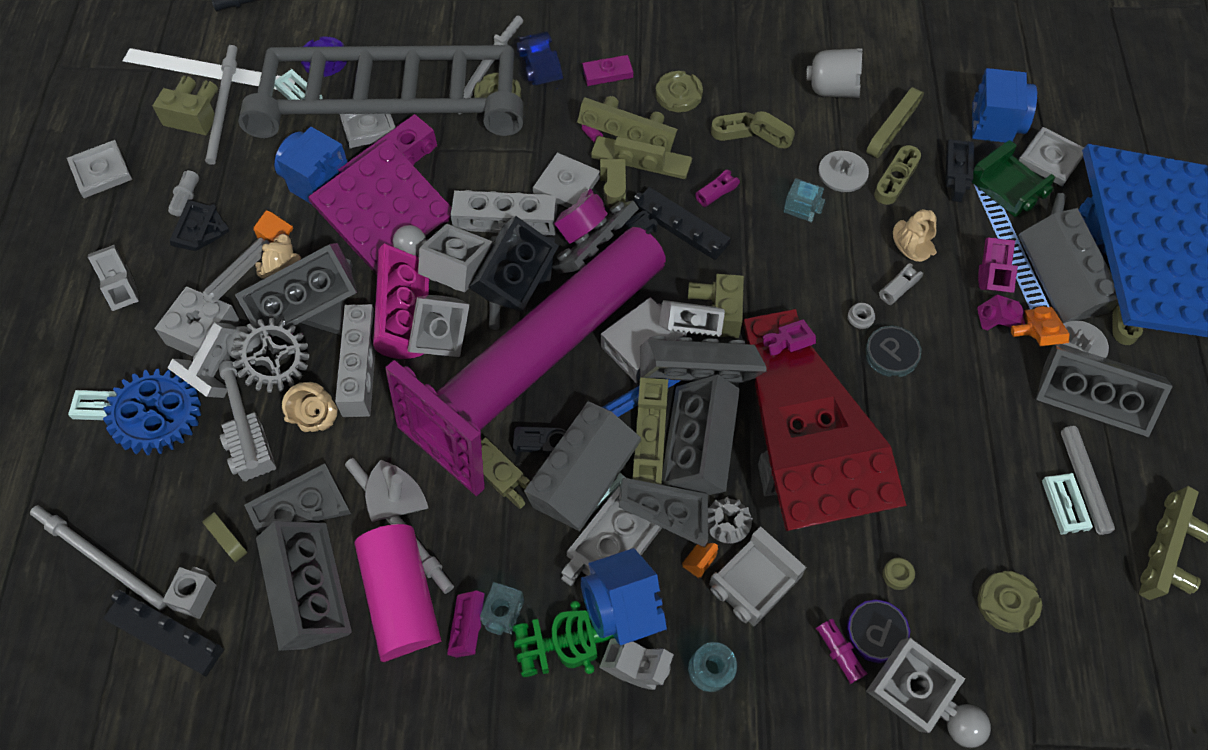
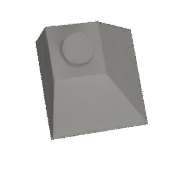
M437 295L417 297L408 352L460 357L470 304L453 297Z

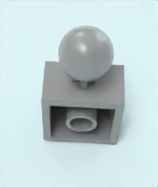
M449 224L443 226L428 241H426L423 231L413 225L400 227L393 236V247L419 256V275L464 293L469 289L471 281L493 241Z
M186 286L154 328L164 343L194 357L204 342L209 328L212 327L214 322L231 324L237 329L226 338L227 353L231 356L232 351L241 350V348L233 346L234 340L244 341V339L239 337L240 331H245L248 334L250 332L247 326H238L241 321L233 307L220 300L213 304L209 301L206 302L203 299V293ZM260 337L254 339L249 344L246 351L247 357L253 356V353L260 351Z
M911 638L900 640L866 692L919 732L930 733L941 717L947 721L948 732L952 739L963 747L975 748L981 746L989 738L991 725L988 716L983 710L969 704L957 706L951 701L965 678ZM917 678L916 685L919 687V691H912L910 681Z

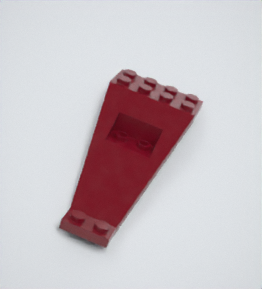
M796 309L744 319L742 323L747 344L756 346L766 365V372L754 378L772 476L785 530L790 531L907 506L890 444L814 348L808 346L790 352L788 348H784L779 354L770 355L769 346L764 347V335L769 333L779 334L780 327L799 321ZM821 415L828 416L829 424L822 423ZM794 420L801 423V430H796L793 427L792 423Z

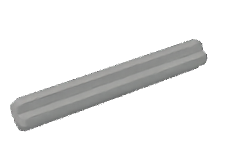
M262 238L257 239L203 291V299L212 304L216 303L262 258L264 252L262 246L270 242Z
M1076 426L1065 427L1061 431V436L1096 532L1099 535L1112 533L1115 527L1080 432Z

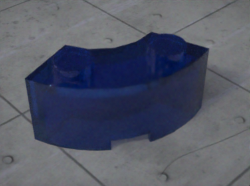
M547 31L519 37L520 42L517 43V50L519 56L524 58L527 65L525 71L528 81H532L533 85H539L563 79L556 51L550 49L549 43L552 42V39Z

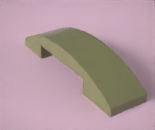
M640 377L636 434L641 437V442L635 449L634 480L662 484L668 379Z

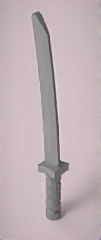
M516 16L502 35L496 34L494 36V45H508V40L523 23V19L520 16ZM482 60L464 89V98H471L476 83L478 81L480 83L494 60Z

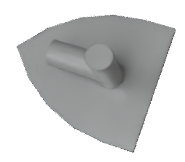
M380 460L371 471L366 484L365 500L372 522L429 508L419 485L409 474L397 466Z

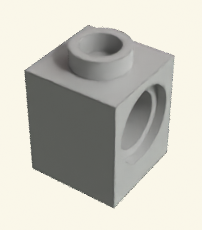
M179 567L162 602L174 611L200 619L216 584L208 577L209 573L205 570L192 567L190 571ZM196 585L195 591L186 596L188 589Z

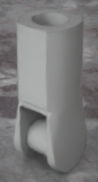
M911 263L907 264L879 292L880 298L888 305H892L907 290L914 286L924 273L914 270Z

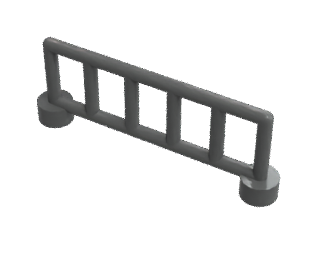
M510 45L270 47L266 50L258 92L247 95L243 99L238 121L240 127L249 135L269 138L277 134L281 115L484 113V125L490 132L500 136H509L519 132L523 126L524 104L519 96L512 93L514 49ZM420 60H452L449 98H416ZM467 60H500L498 92L492 93L487 98H464ZM311 61L304 99L276 100L272 97L279 62ZM326 61H358L353 99H320ZM373 61H405L401 99H368Z

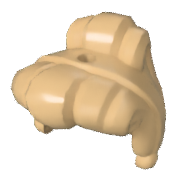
M922 209L917 211L907 222L900 220L894 226V242L903 255L911 260L922 262L927 260L930 255L934 256L937 253L934 244L930 241L937 233V219L931 210Z
M281 234L274 239V242L263 244L262 262L255 264L256 272L260 278L265 279L301 260L298 254L293 253V246L288 235Z
M303 382L292 386L285 393L282 400L285 422L296 423L303 432L324 431L333 425L337 417L338 409L331 395L322 386L313 382Z

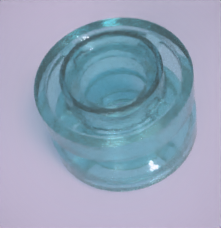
M717 642L706 643L691 657L688 666L689 675L692 682L701 690L707 692L719 691L735 677L737 671L736 658L727 646ZM707 660H712L718 665V674H712L708 671L706 667Z

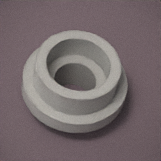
M858 303L850 308L848 320L854 327L866 329L874 323L875 313L869 304Z

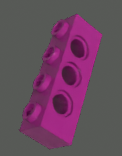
M414 114L339 168V174L387 139L414 165L415 162L426 154L431 153L437 147L434 130Z

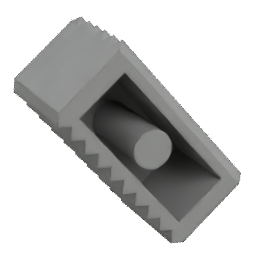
M663 300L659 325L668 331L719 337L722 335L725 310L713 306Z
M255 412L246 415L258 460V466L254 469L246 467L235 420L221 424L224 434L220 435L222 445L226 451H230L232 456L227 459L229 468L233 475L238 473L243 481H248V479H253L276 469L262 423Z

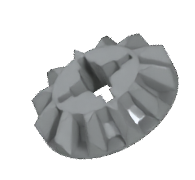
M726 497L719 501L715 500L708 508V532L716 540L723 543H736L744 539L750 532L752 518L749 513V507H745L739 499L732 500ZM723 512L728 516L737 515L733 522L735 526L729 522L721 524L724 519Z

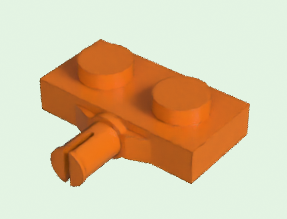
M1040 306L1035 309L1025 310L1024 320L1027 324L1011 326L1013 337L1029 335L1035 338L1040 346L1069 343L1070 333L1052 307Z

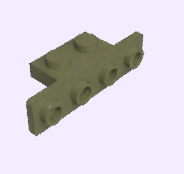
M598 136L591 153L592 158L625 159V166L681 179L687 178L692 162L691 157L667 152L665 147L617 137L614 140Z

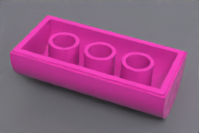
M385 243L378 251L373 346L378 353L390 358H416L423 354L408 352L416 300L417 297L429 295V278L418 274V256Z
M406 524L387 525L370 530L359 536L354 544L380 660L386 662L442 642L414 528Z

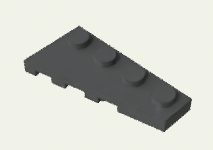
M620 201L610 208L611 213L593 230L575 240L576 245L573 248H567L557 256L558 261L552 265L556 273L562 274L582 269L586 265L584 260L588 257H593L599 251L596 246H600L611 239L613 236L611 230L621 228L639 209L635 202L623 203Z

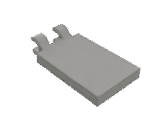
M620 487L615 490L568 549L567 557L572 560L563 569L561 580L570 586L574 584L581 572L587 576L591 575L588 564L590 562L635 548L642 555L662 529L658 525L619 508Z

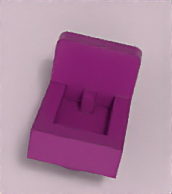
M996 295L977 308L981 326L984 330H989L998 324L1010 328L1013 325H1026L1023 317V308L1018 301Z

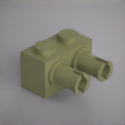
M182 76L175 90L162 89L153 104V108L163 126L207 135L212 127L215 114L210 102L215 93H217L218 87L211 81L209 83L204 81L197 95H192L191 92L196 87V82L188 76L187 79L186 76Z
M717 274L716 282H713V284L689 282L688 299L712 300V303H714L712 304L713 307L725 310L722 335L719 337L739 338L743 314L744 276Z

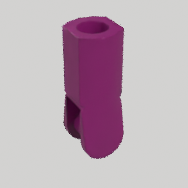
M725 170L716 179L697 191L695 194L696 199L703 207H707L724 194L734 190L739 185L740 179L732 177L730 170Z

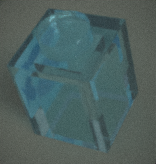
M795 178L787 195L783 212L812 222L815 214H821L826 201V199L822 198L824 188Z

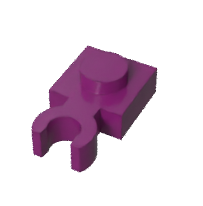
M804 319L780 327L779 334L769 333L763 336L764 347L769 346L770 355H777L784 348H788L790 352L816 344V335Z

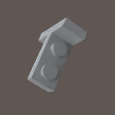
M214 322L207 331L206 338L199 351L194 355L193 362L191 360L172 359L168 369L206 397L224 398L227 394V388L214 378V375L227 353L226 338L237 330L236 327L231 324Z

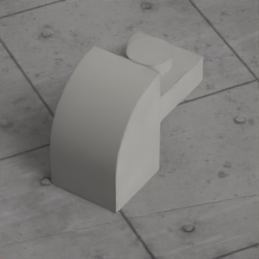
M115 245L88 254V259L100 279V289L112 311L139 301L138 291L128 266L124 264Z
M613 638L609 641L599 668L636 686L655 690L656 685H663L664 680L668 677L673 654L665 649H645L633 641L620 646L616 639Z

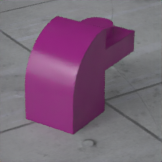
M590 188L582 193L576 204L560 213L554 224L569 244L595 228L608 213L605 211L600 196L594 194Z
M986 238L982 265H979L978 273L981 290L1014 293L1018 266L1012 265L1015 240Z

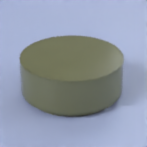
M903 558L891 559L883 569L885 583L895 590L908 588L915 578L914 567Z

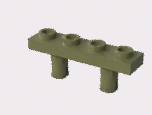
M608 96L604 103L588 98L583 99L577 123L621 138L665 147V151L671 152L677 129L663 124L664 116L662 113L653 112L650 118L647 119L617 109L619 102L613 96Z
M1189 486L1170 493L1164 502L1166 507L1164 516L1157 525L1156 531L1158 535L1148 553L1150 560L1140 578L1142 585L1139 595L1148 600L1168 594L1171 584L1188 594L1195 593L1200 586V578L1177 566L1186 533L1203 543L1208 542V524L1192 514L1199 492Z

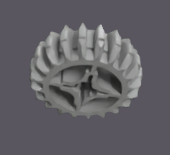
M274 318L269 319L268 326H265L264 321L259 319L257 329L249 323L247 329L250 334L240 331L239 337L244 339V341L234 340L233 346L241 348V350L231 352V357L239 359L233 362V368L243 367L237 373V376L243 378L249 375L245 384L250 386L254 380L257 381V391L261 390L262 384H266L268 393L272 392L274 384L277 385V389L280 392L283 391L284 381L289 387L294 386L291 376L300 380L302 374L297 369L306 370L308 365L302 361L309 359L308 353L300 352L308 348L307 343H298L303 338V334L298 333L293 336L292 334L296 327L292 325L288 330L284 329V320L280 321L279 327L274 326ZM269 335L284 339L290 346L276 345ZM260 337L262 349L253 353V356L247 357L246 351L249 344L254 339ZM267 345L272 354H279V356L275 355L274 365L269 357L262 356H266ZM294 354L292 366L281 374L279 362L287 358L288 355ZM250 365L266 366L272 376L262 375Z

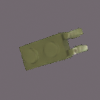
M485 437L481 441L484 479L503 497L506 496L517 508L521 509L525 502L513 489L520 485L525 490L530 480Z

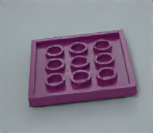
M389 139L308 197L309 202L376 275L379 248L384 243L393 247V236L400 227L405 225L416 226L423 231L427 238L451 220L452 207Z

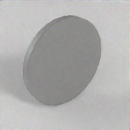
M849 151L831 152L821 160L819 165V176L822 182L829 188L839 192H852L860 189L866 183L869 175L866 162L857 154Z
M1084 321L1063 323L1070 333L1069 343L1063 345L1104 358L1107 357L1109 352L1108 341L1097 327Z

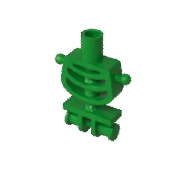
M578 601L571 603L572 611L562 612L556 616L552 626L551 638L542 639L538 619L532 620L535 636H528L527 629L529 627L527 623L517 624L512 627L517 640L514 642V647L522 651L521 654L516 656L517 662H521L522 677H529L538 673L533 661L536 659H540L543 674L549 673L545 653L546 651H553V649L559 660L566 667L576 668L584 665L585 672L592 674L594 666L591 664V661L597 659L595 644L609 641L614 637L611 635L601 639L590 623L588 612L579 611L580 603ZM566 622V634L559 636L558 630ZM574 622H577L578 631L572 633V625ZM537 645V650L528 651V647ZM575 645H581L584 654L579 653ZM562 647H569L574 658L567 657L561 651Z

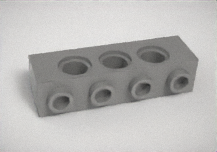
M471 190L454 191L451 219L454 227L464 231L499 233L506 222L517 216L541 234L555 235L556 225L554 223L557 218L556 195L523 194L519 192L498 193L495 191L476 192Z
M372 304L345 305L335 400L342 417H366L371 414L376 352L373 346L375 311Z

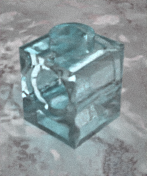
M493 582L480 615L487 631L497 635H502L503 632L512 634V627L515 626L524 603L523 592ZM499 606H507L509 608V612L502 617L493 614Z

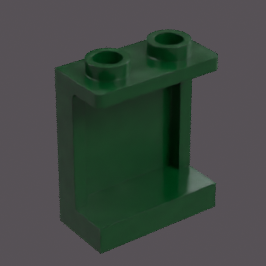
M1008 140L976 164L972 183L1016 217L1023 211H1030L1039 198L1045 199L1052 192L1053 187L1051 185L1056 177L1051 174L1044 180L1012 156L1017 145Z

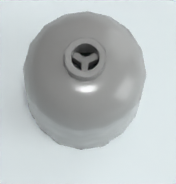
M833 49L817 53L813 59L812 66H807V81H811L814 92L824 97L859 98L862 49Z

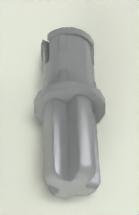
M184 171L179 185L174 187V196L168 210L171 215L180 217L187 200L193 199V191L199 181V176L195 172Z

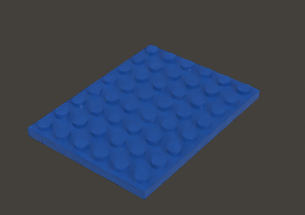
M1087 144L1082 149L1123 324L1208 337V165Z

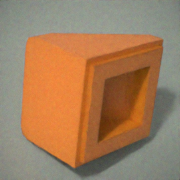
M267 210L254 226L257 238L268 240L270 243L274 242V239L281 234L289 236L293 230L290 224Z
M707 543L703 547L697 544L684 560L682 566L697 578L701 577L716 558L718 545Z

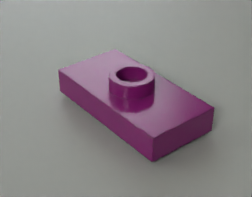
M628 55L582 63L587 86L633 78V70Z
M476 590L457 596L447 655L457 658L475 654L478 633L481 628V614L485 593Z

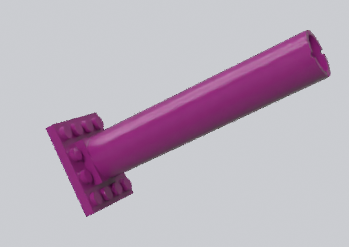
M632 227L625 231L437 391L430 385H423L417 380L415 373L409 367H402L395 360L385 368L397 427L475 496H478L485 489L480 430L664 268V263L666 262L665 254L658 241L639 227Z

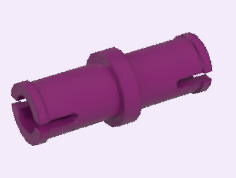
M833 618L816 628L831 651L829 654L831 659H836L850 684L867 675V672L851 650L854 648L851 642L847 643Z

